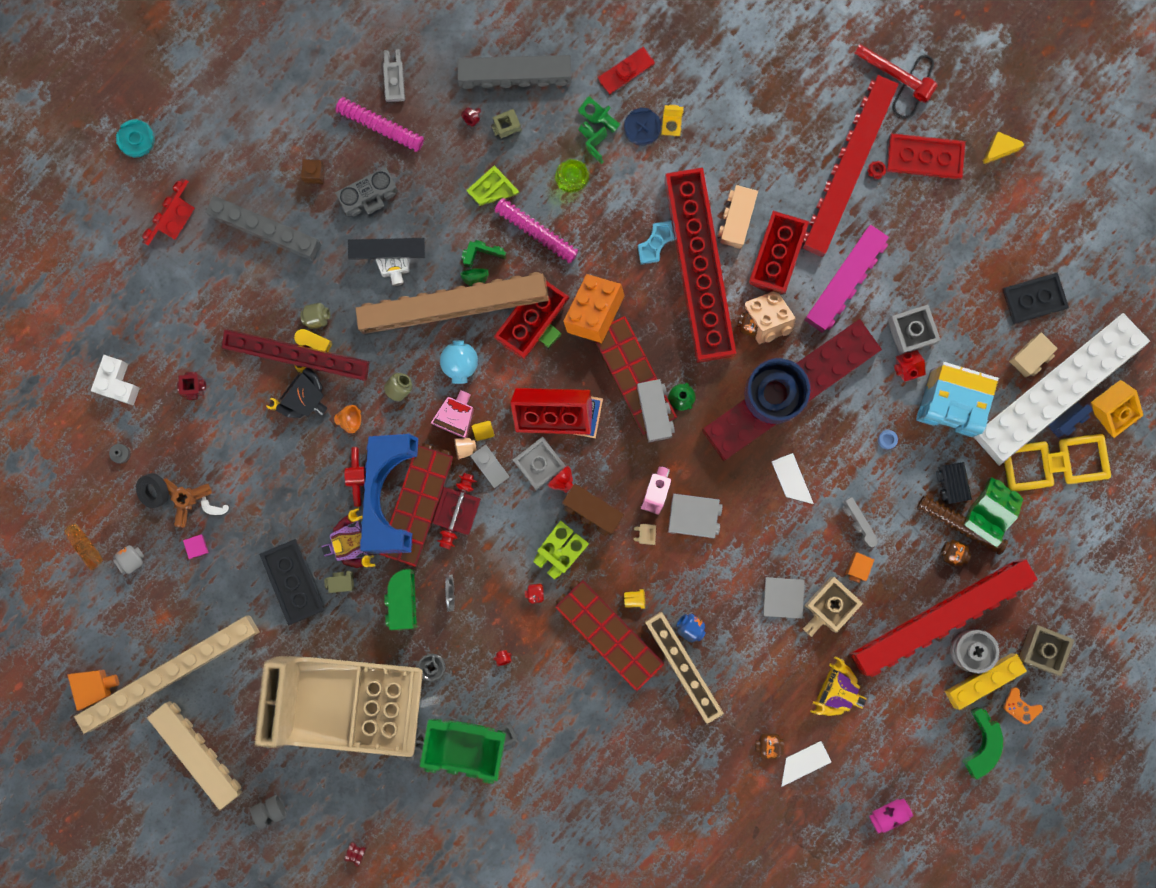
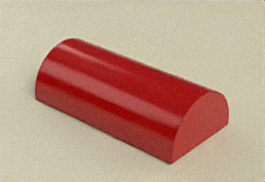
M776 211L772 212L749 280L752 286L769 293L786 294L809 221Z
M547 281L549 301L515 307L494 336L501 345L524 360L570 299L568 295Z

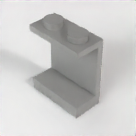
M673 494L668 533L714 539L715 535H719L720 524L717 523V518L722 513V504H719L720 500Z

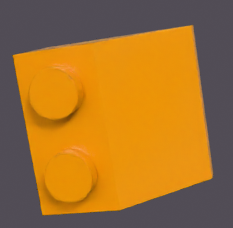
M1122 380L1112 385L1091 402L1095 416L1113 438L1144 416L1137 390Z

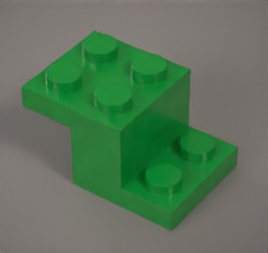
M991 477L987 481L983 493L970 506L965 526L998 547L1002 542L1004 532L1019 517L1023 498L1018 492L1007 488L1002 481Z

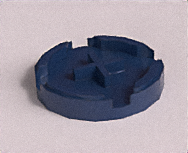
M648 108L634 109L624 122L626 137L636 145L646 146L652 144L657 140L661 132L659 116Z

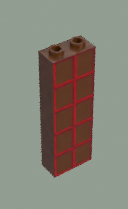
M623 316L611 323L602 343L596 341L594 343L643 437L647 434L637 384L658 379L627 318ZM664 395L665 403L669 402L667 396ZM669 402L671 414H668L669 422L673 421L674 425L677 416Z
M422 443V446L418 445L417 457H413L390 521V525L393 528L412 533L411 553L379 554L415 567L419 565L443 489L446 486L455 459L451 456L452 452L443 449L438 452L433 450L434 446Z
M577 580L569 587L572 591L567 596L563 593L555 601L558 604L555 608L638 691L664 663L584 580L581 582Z

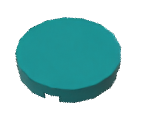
M138 119L128 120L117 131L116 143L119 149L127 156L134 158L142 157L153 148L155 135L147 123Z

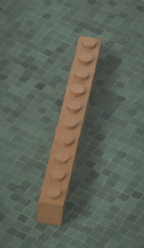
M533 272L529 276H512L509 280L504 281L502 279H495L487 284L475 283L471 287L457 286L454 290L446 291L441 289L433 294L419 293L416 297L411 298L403 296L394 301L382 300L378 304L364 303L361 307H356L358 330L362 334L549 301L543 273Z

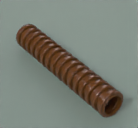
M928 495L923 496L919 501L917 510H923V513L927 512L928 516L939 519V522L943 521L944 525L948 524L950 528L954 527L955 531L959 530L960 534L964 533L966 537L970 536L971 540L975 539L976 543L980 542L982 546L986 545L987 549L991 548V551H996L998 555L1005 551L1008 545L1007 539H1002L1000 545L996 547L966 527L964 515L960 516V513H955L953 509L949 510L948 506L944 507V504H939V501H933V498L929 499Z

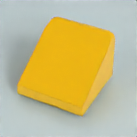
M491 421L472 426L477 441L494 437Z

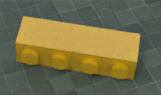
M1010 653L998 660L995 666L987 672L975 673L944 692L955 709L961 710L1027 672L1019 656Z

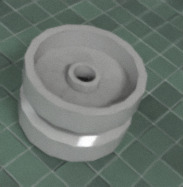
M974 629L964 630L957 634L952 640L950 647L951 658L955 665L964 671L983 673L992 669L997 663L1000 653L998 643L992 635L985 631Z

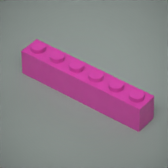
M871 224L868 226L804 321L822 333L826 329L830 330L836 322L833 320L835 315H840L846 307L844 304L846 299L851 300L857 291L854 289L857 283L862 284L867 277L865 272L868 267L872 269L878 261L875 258L879 252L883 253L887 248L888 243L886 241L889 238L887 235Z

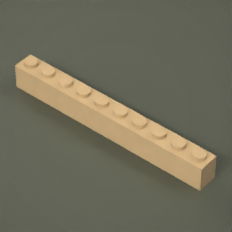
M245 616L76 715L75 719L84 734L91 732L260 633L252 617Z

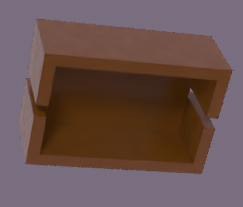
M574 483L562 502V505L565 506L563 508L564 511L572 516L575 513L581 516L580 521L588 526L592 523L598 527L596 531L604 536L607 534L612 535L624 516L623 513Z

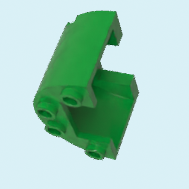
M428 719L420 767L425 768L424 771L436 773V770L447 769L449 774L457 775L458 772L466 773L467 777L477 778L478 775V778L483 779L482 782L494 784V781H498L506 733L501 730L496 732L494 728L452 720L442 722L441 719Z

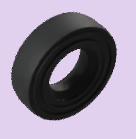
M154 473L146 474L140 477L136 483L137 496L146 507L157 508L168 500V487L159 475ZM149 484L155 488L156 497L150 494L148 490Z

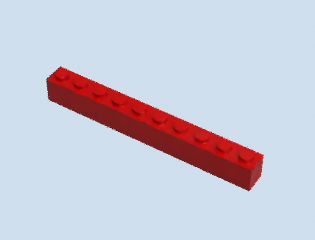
M880 75L876 77L875 81H870L867 88L870 91L868 97L864 96L860 107L863 109L860 114H856L852 124L855 127L853 131L849 130L845 139V141H848L846 148H841L838 158H841L839 164L834 165L831 171V175L834 176L831 182L827 181L824 187L825 197L824 199L820 197L816 208L819 210L817 215L813 214L809 225L812 227L809 233L806 232L802 249L822 258L826 254L899 83Z

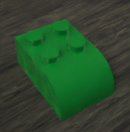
M412 569L397 572L389 581L388 594H385V606H388L389 614L385 616L386 626H389V630L417 628L415 571Z

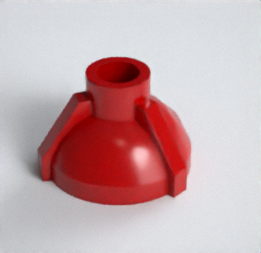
M567 465L547 484L549 488L559 489L567 493L573 486L571 468Z

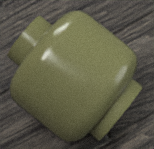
M322 303L306 305L300 313L302 324L309 329L325 327L328 319H330L329 309L325 308Z
M395 373L386 381L384 390L390 399L401 401L411 392L413 384L406 374Z

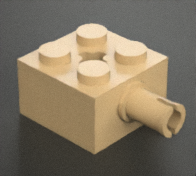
M830 577L805 604L814 617L802 629L808 632L807 634L811 637L822 625H826L833 632H837L863 603L835 577ZM835 600H836L837 602L835 603V605H836L837 607H836V608H830V606H831L830 601H835Z

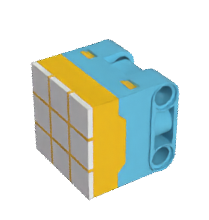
M947 362L939 364L930 371L916 421L933 426L939 424L955 428L956 433L969 437L982 434L987 425L990 407L999 378Z

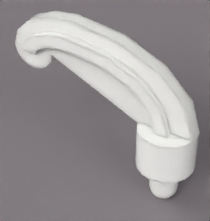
M206 496L202 498V509L208 514L222 515L229 510L228 505H224L223 508L210 506Z

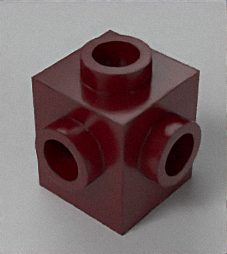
M186 372L185 375L178 376L177 390L179 395L187 397V400H197L198 396H204V391L207 388L206 380L197 372Z

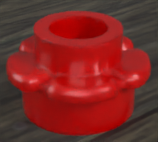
M873 161L869 164L868 174L870 177L881 179L886 174V167L883 162Z
M507 650L497 652L493 661H496L497 666L509 664L512 662V654L507 653Z

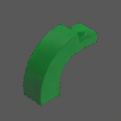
M979 707L970 711L981 730L982 742L974 754L962 760L970 776L976 780L989 773L995 767L1003 750V734L999 723L996 721L989 722L991 718L988 712Z

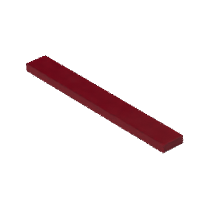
M225 329L223 333L221 347L223 349L358 380H367L370 361Z

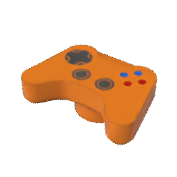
M1016 687L1011 688L1003 705L1007 713L1023 724H1029L1043 711V707L1039 704L1029 706L1022 701L1020 690Z

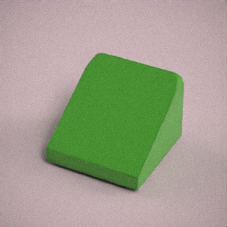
M550 324L539 341L549 349L561 336V333Z

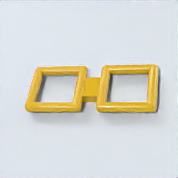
M1103 434L1061 439L1059 441L1060 452L1049 454L1048 443L1045 441L1025 444L1016 453L1041 450L1046 480L1016 484L1012 458L1009 457L1004 462L1008 488L1011 491H1023L1052 487L1054 485L1053 473L1064 472L1067 484L1109 479L1111 471L1105 436ZM1098 442L1102 472L1073 476L1068 446Z

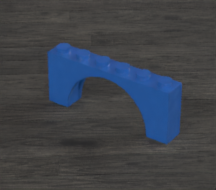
M397 434L368 437L360 551L369 554L411 553L412 533L397 530L386 521L381 510L380 493L385 478L396 465L406 459L417 457L418 438L413 435Z

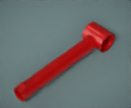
M861 44L854 53L915 90L913 93L914 97L923 103L929 101L938 87L933 79L924 77L921 81Z

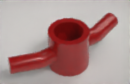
M352 447L351 467L345 468L346 487L352 486L354 507L361 506L360 486H364L366 469L365 467H359V448Z

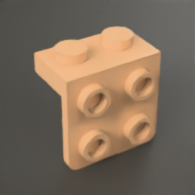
M770 292L745 303L746 310L758 327L756 340L759 344L771 342L779 336H786L792 332L796 318L779 293Z

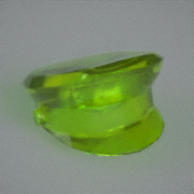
M568 159L558 166L555 180L561 190L570 193L578 192L587 185L589 171L582 161Z

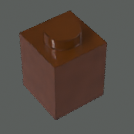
M302 159L301 178L304 183L324 184L325 165L322 160Z

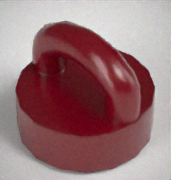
M467 107L461 113L462 119L469 126H475L480 121L478 115L481 109L476 108L473 110Z

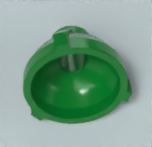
M482 268L464 270L460 273L463 282L470 287L475 283H485L489 275L488 269Z
M688 383L678 384L671 389L667 398L671 406L676 410H690L695 402V392ZM682 392L685 393L686 398L681 399L679 394Z

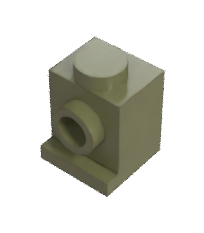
M514 109L493 117L494 124L491 127L494 134H499L500 138L521 131V125ZM504 124L509 125L507 128H502Z
M347 571L346 576H344V572L332 573L333 577H328L324 580L325 589H328L329 593L355 591L353 571Z

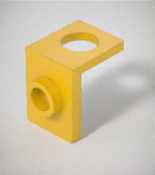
M665 105L662 135L680 136L684 107ZM669 121H674L677 124L675 131H669L666 128V124Z

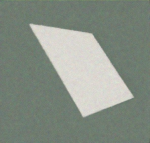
M793 453L772 461L786 497L814 504Z
M821 741L786 758L782 786L831 763Z

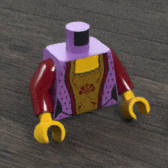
M359 508L351 510L333 528V533L330 534L332 543L322 546L323 554L325 557L335 554L337 561H341L343 565L349 567H374L375 564L370 563V559L374 555L360 551L362 526L358 520H361L363 516L357 517L356 512Z

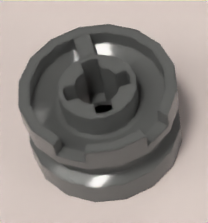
M428 654L420 659L418 668L422 670V678L424 680L435 681L444 675L446 664L441 656ZM429 664H434L436 669L430 671L428 669Z

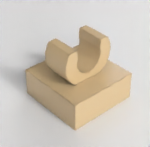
M640 524V527L634 528V530L640 531V537L634 538V541H638L639 544L655 545L656 525Z

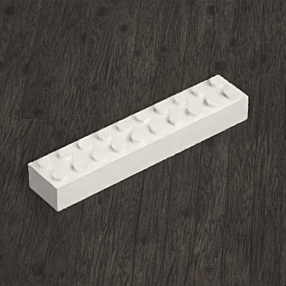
M1122 313L986 425L984 432L974 437L975 440L1000 466L1143 349L1150 340Z

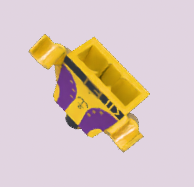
M836 656L834 658L837 662L835 665L829 664L832 668H830L816 702L813 701V704H816V709L814 711L811 710V713L827 716L840 715L844 711H850L852 705L861 709L865 705L866 698L857 694L860 686L857 684L856 676L844 664V661Z

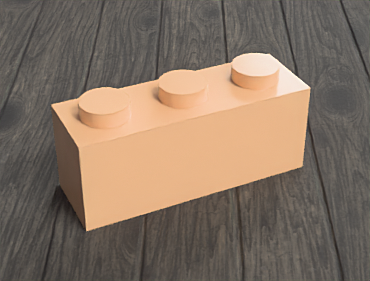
M736 185L734 190H730L728 201L731 202L730 207L725 208L723 219H726L724 226H720L718 237H721V244L742 249L756 201L757 190Z

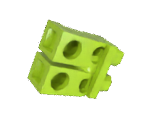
M561 520L537 550L538 554L533 561L540 568H542L547 560L551 562L553 566L547 573L554 579L560 576L562 572L565 573L589 545L586 540L575 533L566 546L563 547L574 531Z

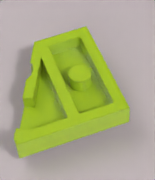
M495 165L467 189V193L479 206L519 194V191Z

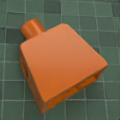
M105 670L68 675L77 711L86 709L111 695L110 688L119 686L117 675L107 677Z

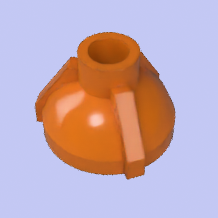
M348 405L335 415L334 421L336 425H340L348 433H355L361 425V411L355 405Z

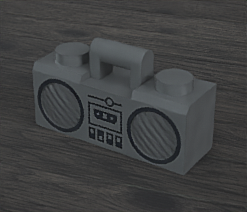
M385 167L335 193L346 215L353 217L360 214L363 209L369 215L385 207L382 199L385 198L387 200L394 197L398 190ZM375 200H378L377 202H375V203H373V204L367 206V204H369V203H371V202H373V201H375Z

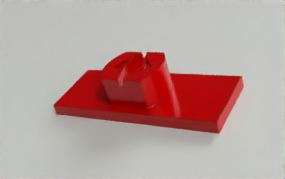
M641 47L600 75L598 80L610 95L650 68L655 62L646 49Z

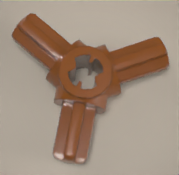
M165 478L163 480L168 487L171 500L174 502V508H177L174 525L184 528L186 527L188 509L192 510V506L197 503L198 499L212 494V489L209 484H204L195 489L190 487L185 489L182 486L177 487ZM183 495L187 496V499H185V503L181 502V500L183 499Z

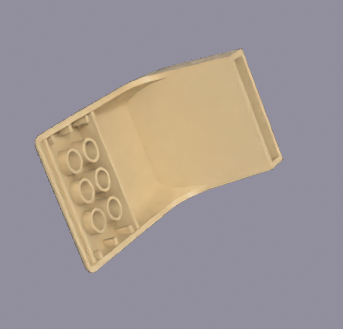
M274 657L264 664L255 745L270 747L292 745L411 757L415 749L422 670L413 667L322 658Z

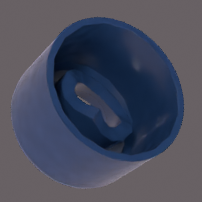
M775 358L767 360L760 364L749 376L744 389L745 402L750 412L763 422L770 424L787 422L798 415L808 403L810 382L807 374L798 364L788 359ZM774 381L782 383L787 390L785 401L776 405L770 404L764 398L766 385Z

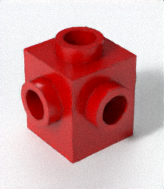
M918 350L896 356L894 369L897 376L900 375L904 382L926 375L925 360Z

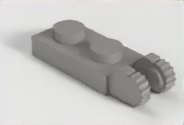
M396 49V62L390 63L389 50H384L385 63H383L386 102L405 101L403 64L401 62L400 49Z
M853 497L844 500L843 504L845 506H843V510L847 516L853 518V526L858 533H862L861 540L865 543L864 545L876 547L878 540Z

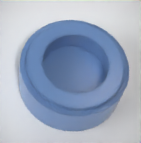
M885 430L879 434L878 444L881 448L888 450L897 445L898 437L894 431Z

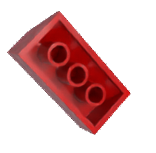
M515 388L510 403L516 432L591 434L592 399L590 390Z

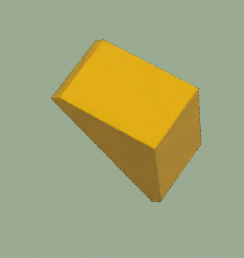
M997 132L992 138L983 162L986 164L1017 152L1024 146V143Z

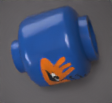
M684 614L676 624L678 634L690 643L696 640L700 641L705 636V623L694 614Z

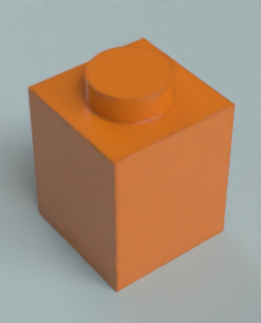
M855 552L851 557L845 574L850 576L849 580L856 583L867 581L875 559Z

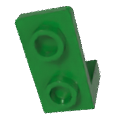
M475 240V242H469L467 250H463L461 260H463L465 267L472 268L477 251L502 259H506L507 254L501 247L493 246L491 248L486 246V243Z

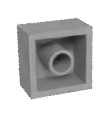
M928 304L891 316L887 320L899 355L919 350L941 341Z

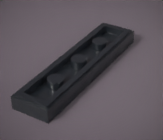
M425 238L348 239L349 260L425 258Z

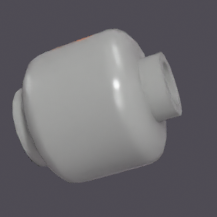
M128 545L115 554L114 563L121 573L130 574L143 565L141 558L144 555L138 547L134 549L131 545Z

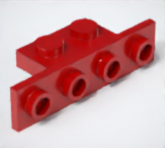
M181 179L176 181L172 188L174 190L172 195L166 197L162 204L164 206L163 209L153 217V225L143 233V244L149 246L158 230L174 240L177 238L195 209L179 198L188 184V180Z

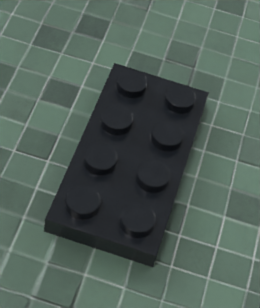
M297 539L259 554L288 626L325 611Z

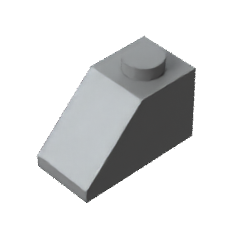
M484 445L471 455V458L494 488L509 478V475L487 445Z

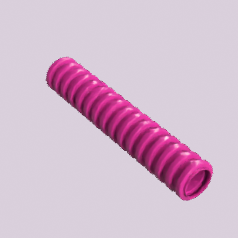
M345 97L338 100L335 107L336 113L341 112V115H346L347 118L351 117V120H356L357 123H362L363 126L367 125V128H372L373 131L377 130V133H383V136H388L389 139L393 138V141H398L399 144L403 143L405 147L409 146V149H414L415 152L421 149L424 142L423 136L419 137L417 133L413 134V131H408L407 128L403 129V126H398L397 123L393 124L391 120L387 121V118H382L381 115L377 116L371 110L366 111L365 107L361 108V105L356 106L355 102L351 103Z
M505 198L497 203L495 212H499L500 216H505L504 219H509V222H513L514 226H519V229H523L524 233H529L528 236H533V239H537L538 243L542 242L544 247H548V250L552 249V252L557 253L558 257L562 256V259H566L568 264L575 259L578 254L577 248L573 249L572 245L569 246L568 242H563L564 239H559L558 235L555 236L554 232H549L548 228L545 229V226L540 225V222H535V219H531L530 215L526 216L524 211L521 212L520 208L516 209V206L511 205L510 201L506 202Z

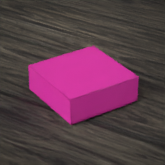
M202 534L183 540L189 559L209 553Z

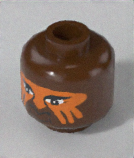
M748 311L742 312L737 324L739 331L756 337L757 325Z
M955 539L949 542L946 541L940 552L945 563L957 568L963 564H968L971 558L969 547Z
M763 733L760 735L759 740H755V752H759L762 759H778L784 753V740L780 739L778 734Z

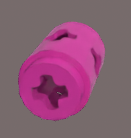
M904 798L901 800L896 799L869 815L878 834L881 832L885 833L913 817L912 811Z

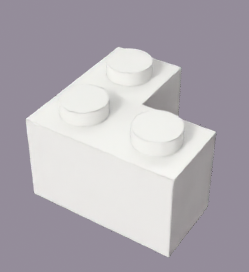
M103 355L91 388L92 392L134 406L140 388L122 381L128 363Z

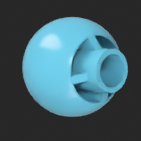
M454 340L453 344H449L442 351L440 366L442 371L452 378V383L464 384L467 383V378L476 371L478 356L472 346L464 344V340Z

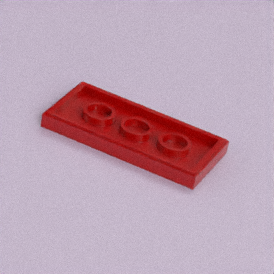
M891 133L889 136L886 172L962 179L966 141Z

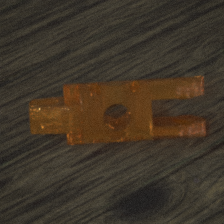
M76 524L69 525L64 529L70 544L88 569L91 571L96 569L97 564L103 562V558L88 536Z

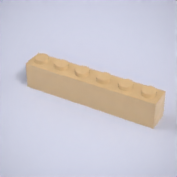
M660 612L646 620V626L705 723L708 724L723 715L724 713L663 613Z
M171 701L164 703L147 719L218 809H223L243 793L240 790L241 785L237 780H232L228 775L229 770L224 764L220 765L216 760V753L211 748L208 749L205 746L204 738L199 733L196 734L194 732L192 723L187 718H183L178 705L171 703Z

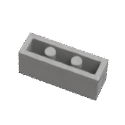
M658 379L637 384L648 442L671 438L675 430L673 421L669 422L668 414H671L669 402L665 403L664 395H667L665 383L661 384V380Z

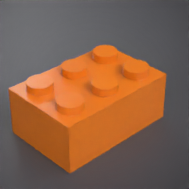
M586 274L563 321L567 333L602 343L625 296L622 285Z

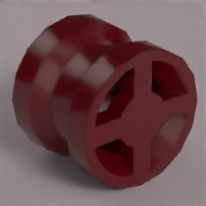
M352 842L344 861L354 862L355 866L359 867L367 848L358 847L356 843Z

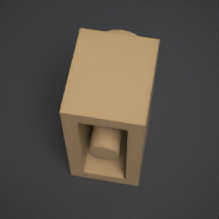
M1041 332L1031 339L1009 362L1024 377L1035 376L1042 369L1040 367L1042 363H1048L1054 358L1055 355L1053 353L1058 348Z

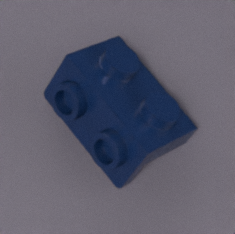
M1077 402L1048 427L1058 438L1064 434L1068 436L1076 430L1074 426L1078 422L1082 424L1091 417L1089 413L1093 409L1089 404L1082 407Z

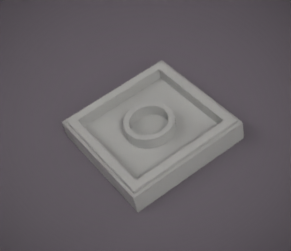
M541 437L513 459L535 490L539 489L566 467L544 437Z
M765 577L763 616L802 619L805 580Z

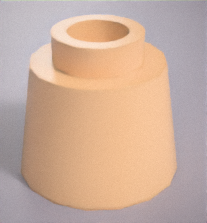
M470 438L454 439L458 460L471 456L473 452L477 451L475 440L471 441Z

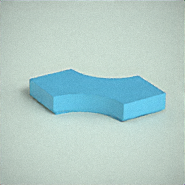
M672 220L653 223V232L650 238L637 246L641 265L659 262L660 251L663 246L675 240Z

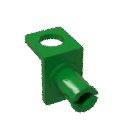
M587 97L578 109V112L593 125L601 122L612 133L620 125L619 122L608 114L610 106L603 108L591 97ZM587 104H592L595 107V112L592 115L587 114L585 111Z
M584 122L585 127L581 124L578 130L588 139L585 142L587 151L602 164V155L595 147L608 136L605 127H602L596 132L588 122Z

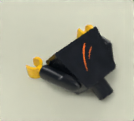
M295 365L299 373L279 400L270 398L274 401V406L266 405L267 408L276 410L278 413L289 418H301L304 415L308 417L312 411L322 416L326 412L327 407L320 402L324 395L321 393L323 387L318 375L310 368H298Z

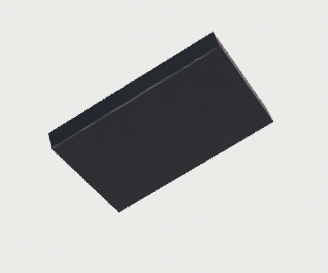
M1058 272L1002 289L1013 325L1069 308Z

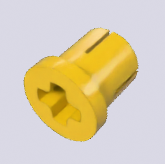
M640 589L638 592L624 593L626 608L641 607V609H645L644 589Z

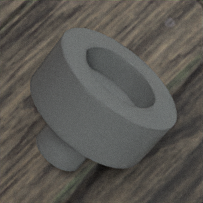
M115 444L109 451L111 460L120 464L127 462L131 455L130 449L123 444Z

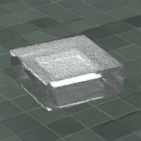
M438 694L420 700V706L425 708L441 703V697Z

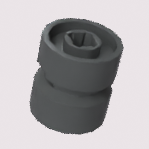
M277 795L266 799L264 804L260 802L250 807L251 816L259 830L271 826L272 821L277 823L287 818L285 807Z

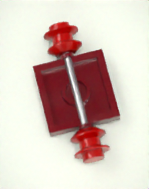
M463 473L462 476L458 475L461 481L456 483V486L461 490L456 491L447 487L443 489L432 524L447 528V531L439 532L442 535L441 540H437L440 542V547L450 549L451 546L455 547L452 542L453 539H458V537L452 533L454 531L470 535L481 499L467 494V492L474 490L471 485L477 481L473 480L474 476Z

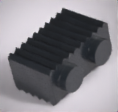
M964 462L938 467L939 471H936L938 482H941L942 485L940 496L942 501H945V504L972 500Z

